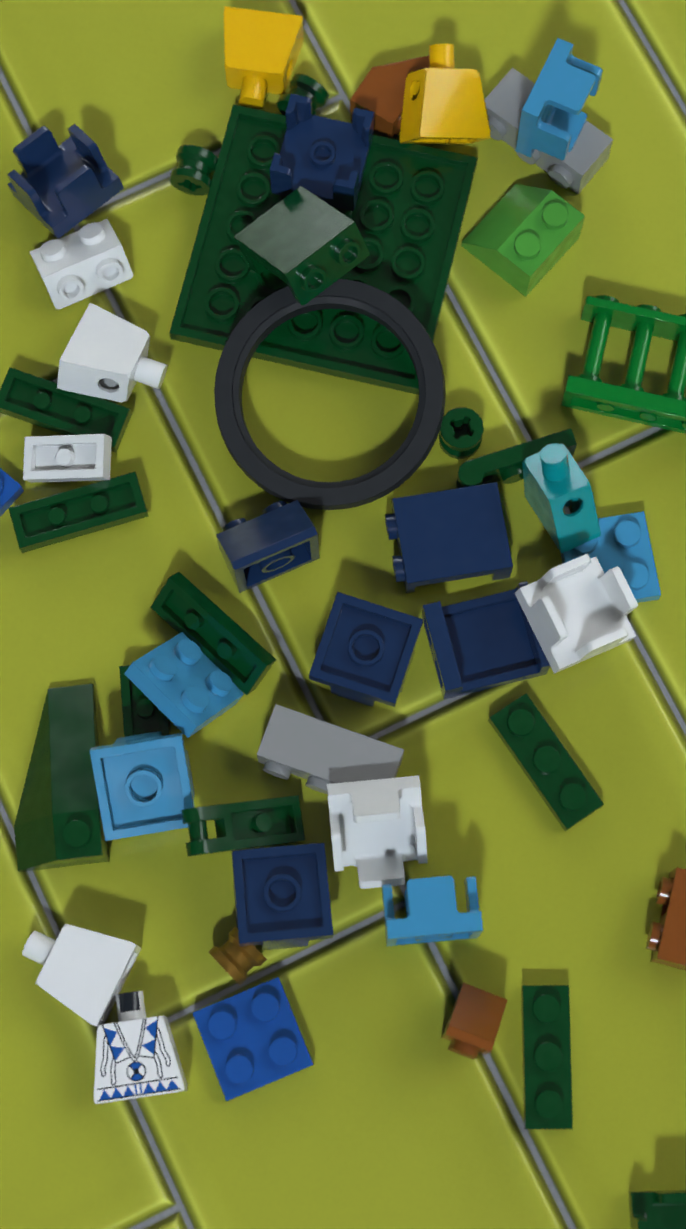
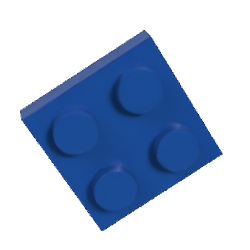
M279 977L192 1012L226 1101L314 1065Z

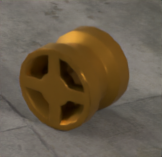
M236 926L228 933V940L222 946H214L208 952L239 985L247 980V972L253 966H261L267 960L254 945L239 946L238 928Z

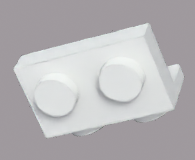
M108 219L98 223H89L77 232L60 239L49 240L41 247L30 251L50 298L58 310L133 277L122 244Z

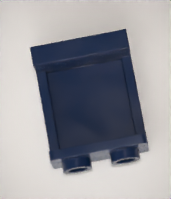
M497 482L392 499V513L385 514L386 530L389 540H397L399 555L392 556L393 570L396 582L404 581L406 593L415 592V587L490 574L493 581L510 578L513 563Z
M527 581L518 583L517 588L448 606L442 607L440 601L423 605L421 617L444 700L547 674L550 664L515 595L519 588L528 585Z

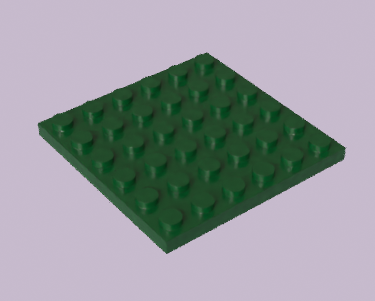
M233 104L169 332L172 340L223 351L230 334L249 310L272 293L288 286L268 269L260 274L253 271L234 238L237 233L287 197L273 194L270 180V167L274 153L280 154L287 130L285 115ZM374 135L354 211L334 207L355 221L368 248L369 256L340 279L362 282L391 295L413 313L434 342L478 157L414 143H400V140ZM321 309L295 316L274 329L261 342L252 358L419 395L417 374L413 362L402 343L393 333L377 321L348 310Z

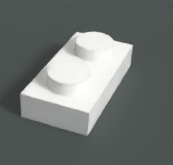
M106 434L25 437L23 480L30 483L110 480L112 437Z

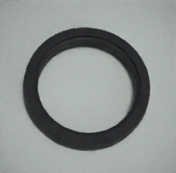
M338 279L305 305H301L295 300L289 286L261 300L249 310L230 334L219 359L214 388L215 411L222 438L229 453L242 471L269 494L288 503L298 500L302 507L320 510L348 509L371 503L386 496L408 480L422 465L437 439L442 425L446 398L444 373L438 352L420 321L409 309L388 293L362 282L348 279ZM321 309H341L356 312L386 327L396 336L408 352L419 384V402L416 417L401 447L391 458L375 470L363 476L340 482H317L303 479L273 464L253 442L247 429L242 409V388L245 373L254 352L261 342L274 329L287 320L300 314Z

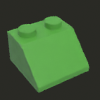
M515 184L462 241L461 246L526 297L580 238L585 215L552 190Z

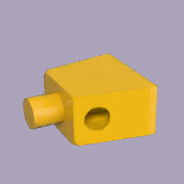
M224 7L226 81L228 87L241 90L239 104L241 106L258 110L263 108L265 93L283 94L286 92L303 45V16Z
M454 44L430 45V68H423L409 73L406 77L400 143L472 144L490 139V128L480 73L476 69L455 68Z

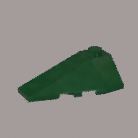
M93 684L50 688L47 691L14 825L18 872L109 862L108 841H105L90 756V749L99 746Z

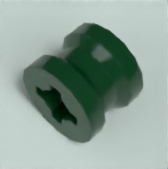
M295 74L289 82V92L281 95L277 101V108L282 115L286 116L290 95L295 94L309 97L312 100V115H316V110L326 104L329 95L326 89L313 78L303 74Z
M180 146L176 154L178 166L171 172L170 183L179 191L196 196L207 195L212 182L210 174L215 171L218 160L217 156L200 146Z
M466 407L454 408L445 414L439 433V445L449 457L467 459L479 450L484 431L483 421L479 414ZM453 427H462V429L454 430Z

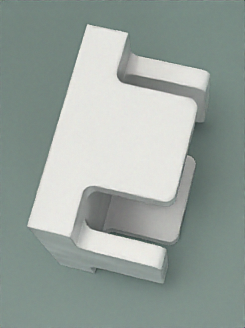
M585 554L553 567L539 580L525 585L515 592L554 674L629 642L636 637L627 615L638 607V603L621 569L617 566L604 573L597 557L590 559L589 555Z
M419 776L327 784L335 872L344 871L346 866H356L359 887L361 889L378 888L385 884L399 886L405 884L403 862L418 860V864L427 863L426 830Z

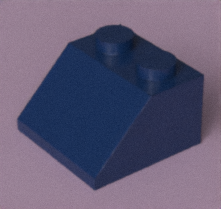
M298 500L289 504L286 501L273 503L262 511L263 515L249 521L246 518L231 521L222 528L223 532L216 534L218 546L239 593L320 559L318 533Z

